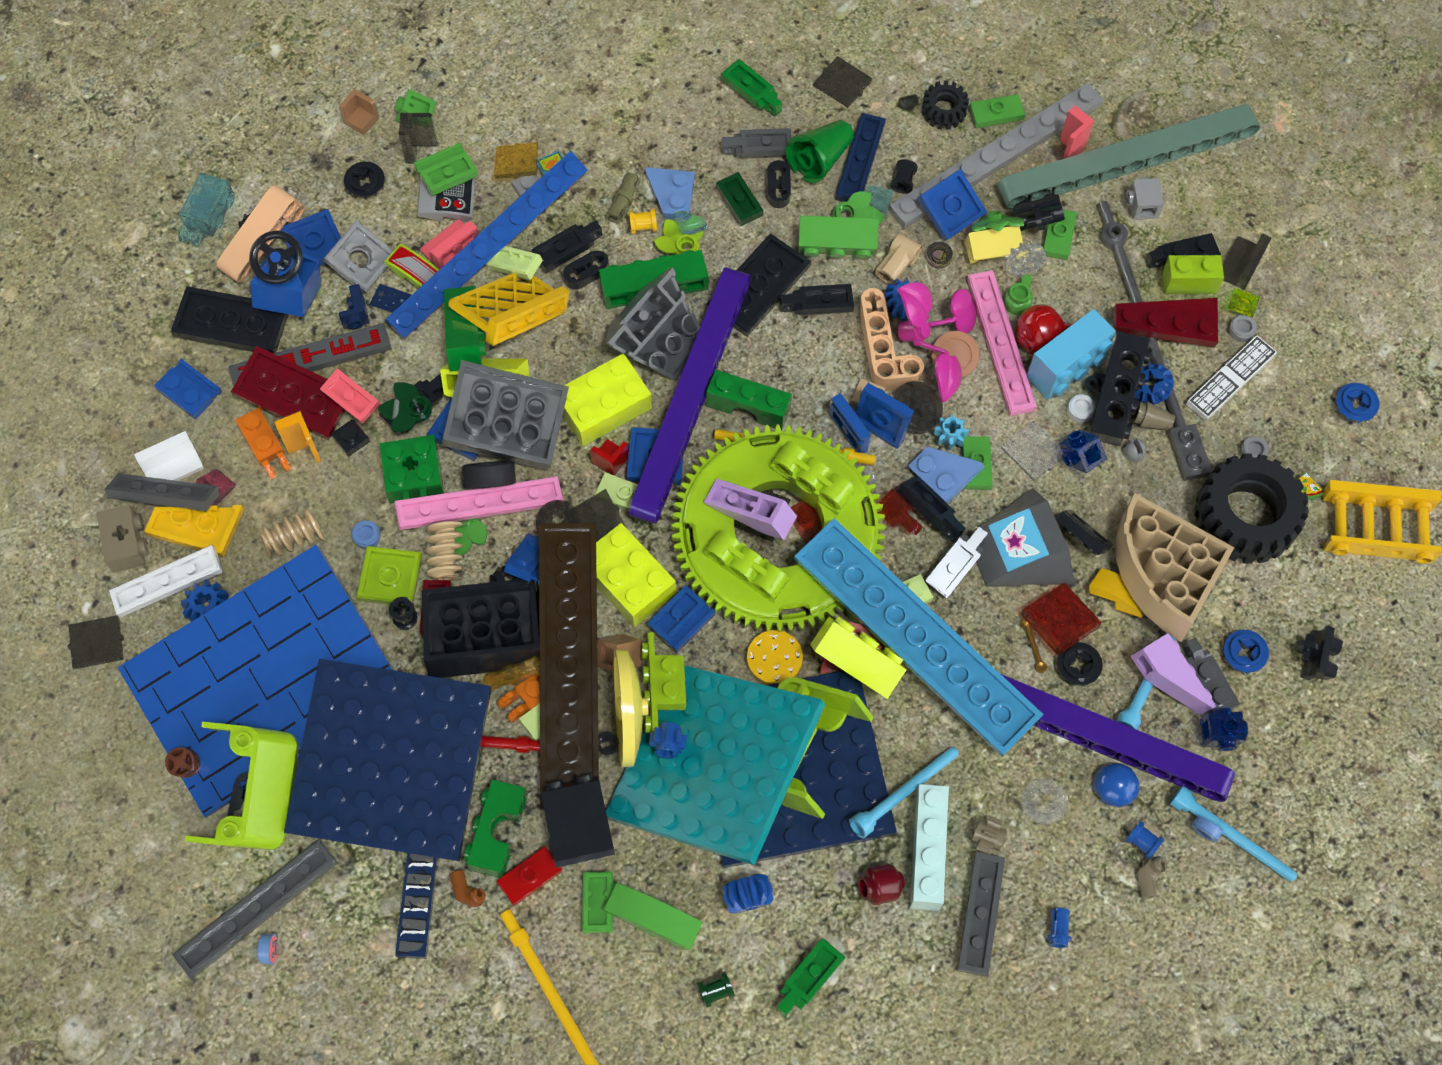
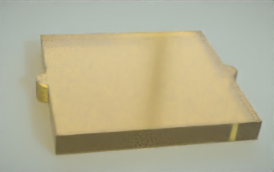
M538 142L496 146L495 179H517L518 177L537 175Z

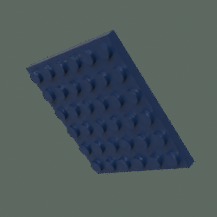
M319 659L284 833L460 862L492 687Z
M845 671L802 678L856 694L867 707L862 682ZM780 683L770 684L766 686L778 688ZM847 715L843 724L837 730L831 732L817 730L793 778L799 779L805 785L806 793L822 809L825 816L821 819L781 804L756 862L875 840L897 834L892 810L876 821L874 831L865 838L859 837L849 824V820L858 812H869L888 797L871 722ZM721 855L724 868L749 864Z

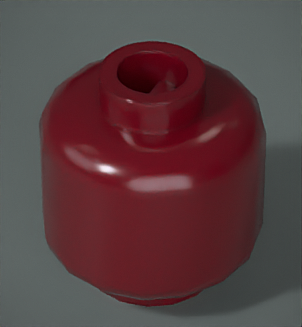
M890 863L866 868L862 873V877L858 880V887L862 898L868 900L872 905H880L898 900L905 886L903 874L897 871Z

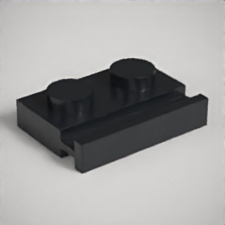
M1072 510L1062 511L1056 518L1067 533L1080 539L1083 545L1093 554H1105L1113 546L1110 541Z

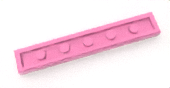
M991 270L970 274L967 276V282L1009 416L1036 411L1037 406L994 272Z
M557 476L517 482L508 486L478 488L395 501L394 506L399 530L429 526L442 521H462L563 505L564 500Z

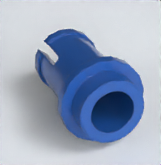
M1051 909V931L1047 935V940L1050 941L1051 947L1067 948L1068 942H1071V937L1068 936L1070 910Z

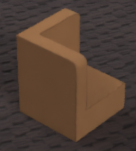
M353 89L339 106L343 123L362 135H365L379 119L375 101L356 89Z
M625 634L597 639L598 667L614 672V651L616 649H627L635 668L640 667L642 639Z

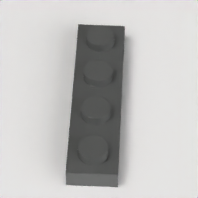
M120 473L105 488L107 498L188 508L198 511H207L219 496L218 487L214 485Z
M976 852L974 855L957 968L959 972L984 977L989 975L1005 857Z

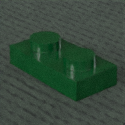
M739 172L716 182L718 192L740 226L763 216L764 210Z

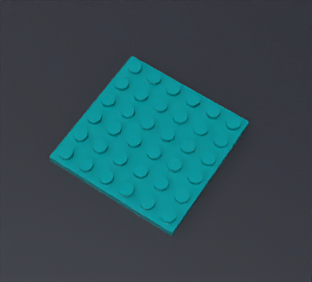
M684 665L686 709L658 710V728L661 723L665 722L679 725L682 735H687L686 749H682L681 754H677L676 758H661L655 754V747L649 746L650 733H645L644 729L634 767H626L606 809L607 818L613 822L755 865L787 793V789L791 784L825 707V703L818 698Z

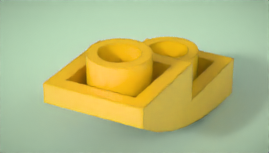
M1101 568L1089 585L1090 594L1115 601L1116 610L1142 618L1144 612L1131 597L1121 575Z

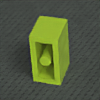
M1169 255L1162 271L1164 293L1217 294L1224 280L1221 255Z

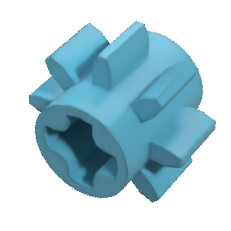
M951 414L947 419L941 417L938 423L939 426L935 427L934 435L940 436L938 445L943 444L949 450L956 445L962 447L964 443L963 436H968L969 432L968 429L963 428L965 420H959L954 417V414Z

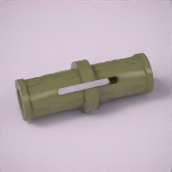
M626 173L621 186L614 192L612 204L605 215L609 221L617 224L620 223L626 208L632 204L634 192L641 181L636 174Z

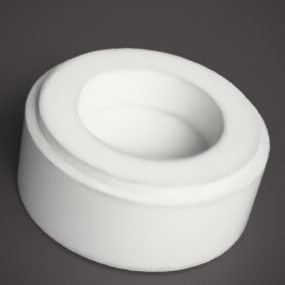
M1080 394L1070 400L1067 412L1072 420L1083 423L1093 417L1096 406L1092 398Z

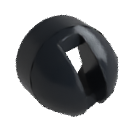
M603 732L598 736L599 752L601 754L612 755L618 750L619 739L614 733ZM614 739L616 744L602 749L601 744Z

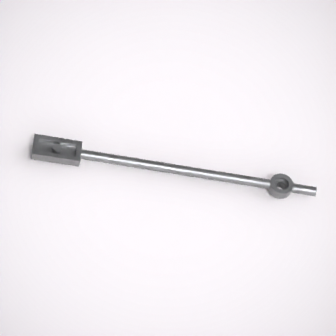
M1102 201L1098 204L1105 224L1100 236L1101 242L1106 248L1114 250L1131 302H1143L1124 249L1128 231L1124 225L1114 221L1108 201ZM1144 337L1150 339L1147 348L1152 349L1151 359L1153 364H1162L1166 368L1156 338ZM1173 389L1166 402L1170 413L1175 415V428L1169 430L1168 436L1183 480L1188 481L1207 477L1212 473V469L1196 424L1186 425Z

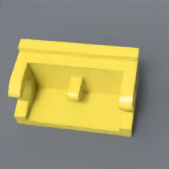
M1016 226L1004 227L1001 231L990 229L968 233L964 241L970 264L979 260L1010 255L1017 257L1025 253L1020 227Z

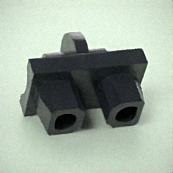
M1046 194L1042 199L1034 201L1029 199L1019 201L1018 205L1013 206L1015 217L1024 220V226H1019L1020 231L1038 227L1040 231L1045 229L1044 225L1065 220L1059 194Z
M1327 625L1323 630L1311 631L1310 634H1306L1305 640H1299L1295 643V650L1302 654L1301 661L1304 662L1302 678L1311 680L1318 677L1329 680L1336 677L1338 667L1337 664L1329 661V656H1335L1340 653L1343 641L1334 636L1335 628Z

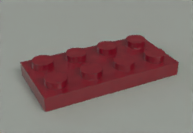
M258 346L254 349L231 390L233 396L280 418L301 412L308 430L327 440L330 439L331 433L334 432L345 412V409L320 390L328 380L327 378Z

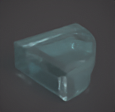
M868 185L867 192L871 193L870 205L878 209L884 216H887L893 190Z
M687 211L674 212V219L682 235H692L707 230V223L702 217L689 214Z

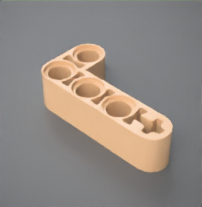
M273 185L270 187L217 261L216 267L236 282L244 281L252 271L249 255L255 240L266 232L280 231L286 222L298 221L304 213L305 206L279 186ZM271 239L266 243L270 246L274 239ZM262 250L258 252V261L264 254Z
M876 288L865 290L861 296L859 313L871 382L885 387V391L917 387L922 379L923 361L915 355L895 356L885 296L883 292ZM873 326H878V327H880L881 329L875 330V329H873V328H871V327H873ZM881 349L884 350L885 353H878L875 350ZM906 370H913L916 373L909 374L906 372ZM879 373H887L890 376L883 377Z

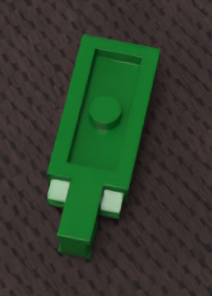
M740 59L721 73V79L756 108L758 107L760 110L765 108L774 117L782 111V101L777 98L778 94L774 91V86Z
M821 938L784 983L780 993L785 998L777 1006L776 1011L786 1018L795 1006L802 1010L805 1005L810 1003L846 957L824 938Z

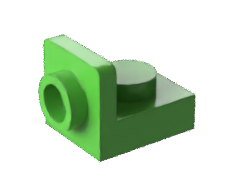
M408 89L404 97L399 96L394 106V110L397 111L395 121L400 122L404 116L428 126L437 101Z

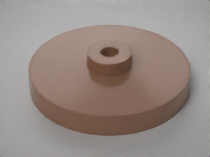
M961 331L946 332L934 343V346L947 350L949 356L954 355L958 358L962 378L971 374L976 368L980 357L979 348L976 341L967 333ZM932 350L931 359L935 367L936 358L941 353Z

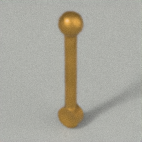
M1024 618L1021 620V626L1026 629L1037 662L1035 670L1042 674L1047 670V664L1041 660L1031 630L1032 621L1029 618Z

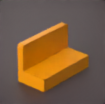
M301 412L274 421L288 454L309 446L316 463L321 461Z

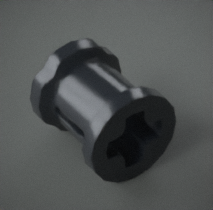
M901 159L895 165L896 175L891 180L890 186L898 193L907 194L913 190L912 180L918 166L913 161Z
M398 597L390 603L389 613L397 628L409 630L416 625L418 615L413 602L407 597Z

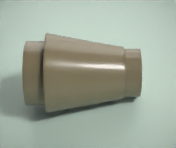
M1148 401L1144 403L1138 402L1136 413L1132 415V422L1137 423L1138 427L1170 430L1175 420L1174 414Z

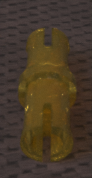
M535 656L515 665L513 663L506 664L505 668L485 674L484 684L491 686V691L509 684L513 686L520 684L521 680L540 674V660Z

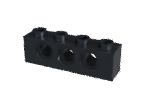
M1120 331L1117 332L1089 439L1116 446H1121L1123 438L1129 439L1132 424L1128 423L1130 413H1136L1139 399L1134 397L1136 389H1142L1146 374L1141 373L1143 364L1148 365L1152 349L1147 348L1150 339ZM1129 360L1134 363L1135 368L1127 369L1121 362ZM1115 386H1125L1128 389V393H1118L1115 390ZM1110 410H1117L1121 413L1122 417L1120 419H1113L1109 416L1108 412Z

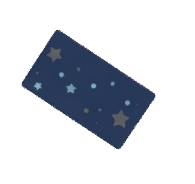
M379 284L369 305L392 313L412 294Z

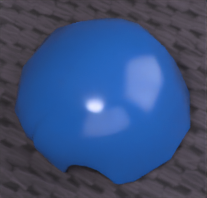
M1110 763L1100 767L1093 775L1092 790L1097 793L1102 803L1120 808L1131 804L1137 798L1140 783L1130 767L1121 763Z

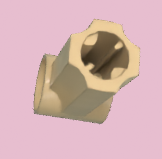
M899 233L892 242L889 253L876 269L875 275L884 284L893 285L896 278L899 279L909 265H914L922 252L923 245Z

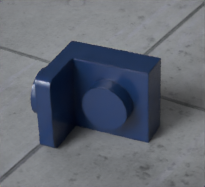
M359 284L349 286L351 296L346 297L349 310L339 312V318L344 329H357L370 323L365 299Z

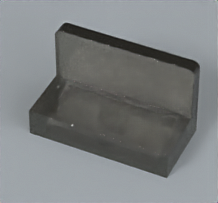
M400 113L399 138L406 164H414L416 162L417 147L437 146L438 141L431 113Z
M1262 233L1259 241L1255 244L1238 236L1223 263V281L1245 290L1271 237Z

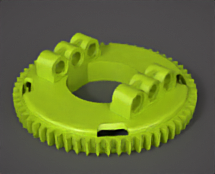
M777 424L775 432H771L769 426L766 425L763 433H760L757 426L754 429L753 435H750L747 429H744L743 438L734 433L733 442L725 437L724 447L715 443V453L707 449L706 456L708 459L699 457L698 461L701 467L692 465V472L695 475L686 474V480L690 484L681 483V490L685 493L677 492V499L682 502L674 503L675 510L679 512L672 513V519L678 521L672 524V531L679 533L673 534L672 540L680 542L674 545L675 552H682L676 556L677 562L685 561L680 566L681 572L690 571L685 576V580L687 582L695 580L691 585V589L694 591L701 588L698 597L703 598L707 595V606L715 602L716 613L723 608L725 610V619L733 614L735 615L734 624H737L742 618L745 620V628H748L750 623L754 622L756 631L759 630L761 624L766 625L767 632L771 630L772 625L776 626L778 632H781L782 626L787 625L788 632L791 633L793 625L797 624L799 630L803 631L804 622H808L812 629L815 625L814 619H818L820 624L823 625L825 622L824 615L834 618V609L842 614L844 608L799 564L777 568L770 564L769 560L766 558L763 560L759 554L746 547L745 543H740L737 540L734 530L735 519L704 503L716 479L758 492L770 489L788 490L816 509L821 520L822 529L835 518L879 561L882 558L875 553H882L884 550V546L877 543L885 541L886 536L878 534L886 529V525L878 524L885 519V515L877 514V512L882 510L883 504L874 503L879 500L880 494H871L876 488L875 484L867 485L871 476L864 475L862 477L861 474L865 467H855L857 458L850 461L847 459L850 453L849 450L841 454L839 452L841 444L832 448L830 446L831 438L825 443L821 441V433L817 435L816 439L812 438V430L810 429L806 435H802L801 427H798L796 433H792L791 427L788 425L786 431L781 432L780 425ZM862 501L864 502L865 510L867 513L868 526L865 524L864 511L861 503ZM686 524L693 528L695 551L692 550L689 529H685ZM805 606L810 610L808 616H806L805 611L782 614V620H779V613L784 609Z

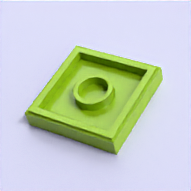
M367 546L356 596L357 600L390 605L398 597H407L414 604L423 558L422 552Z

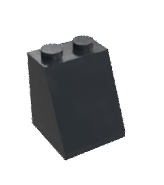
M592 773L577 775L574 777L575 781L563 783V779L553 780L545 783V788H541V797L556 868L615 855L599 777H592Z

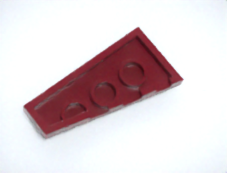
M1218 297L1118 303L1113 308V328L1116 332L1120 331L1137 336L1215 348L1218 344Z

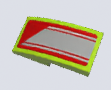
M401 243L383 262L402 280L406 278L418 289L439 270L421 255Z

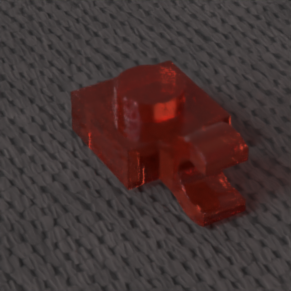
M891 489L878 503L883 504L882 510L878 513L884 514L885 520L892 527L896 528L901 524L911 535H917L924 528L916 519L909 515L914 507L896 489Z

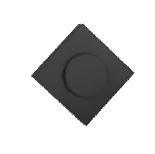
M351 419L331 433L333 440L347 457L370 442L369 437L354 419Z

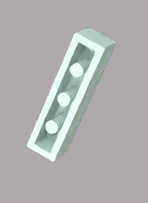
M919 784L916 792L910 909L940 911L944 904L949 787Z

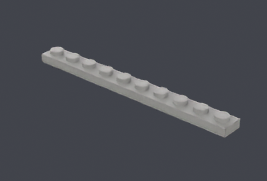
M1086 83L890 205L889 212L904 229L927 215L917 197L955 171L961 169L970 185L974 186L1062 131L1067 113L1074 105L1088 115L1102 106L1104 99L1089 83Z

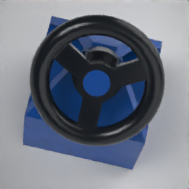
M284 231L266 232L255 240L249 255L250 266L255 274L250 281L252 308L304 317L321 288L320 262L311 256L303 254L299 242L291 234ZM271 239H282L288 242L291 247L287 249H273L266 242ZM262 250L266 257L259 266L258 252Z

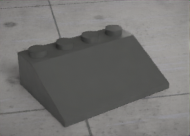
M461 360L441 445L504 461H514L517 464L548 471L552 464L569 387Z

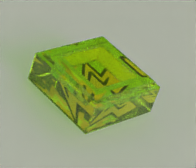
M1235 288L1227 309L1253 318L1260 297Z

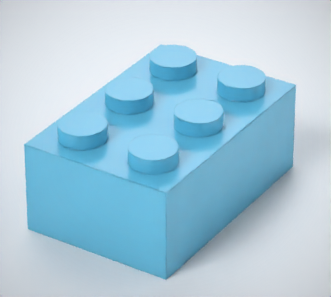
M1095 309L1091 310L1034 353L1027 374L1028 381L1047 401L1054 395L1057 397L1061 396L1069 388L1071 382L1082 380L1092 366L1098 367L1108 358L1107 352L1113 345L1112 340L1116 330Z

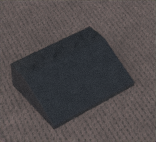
M524 579L422 590L424 662L428 676L445 678L540 667L539 617L535 580L529 582Z

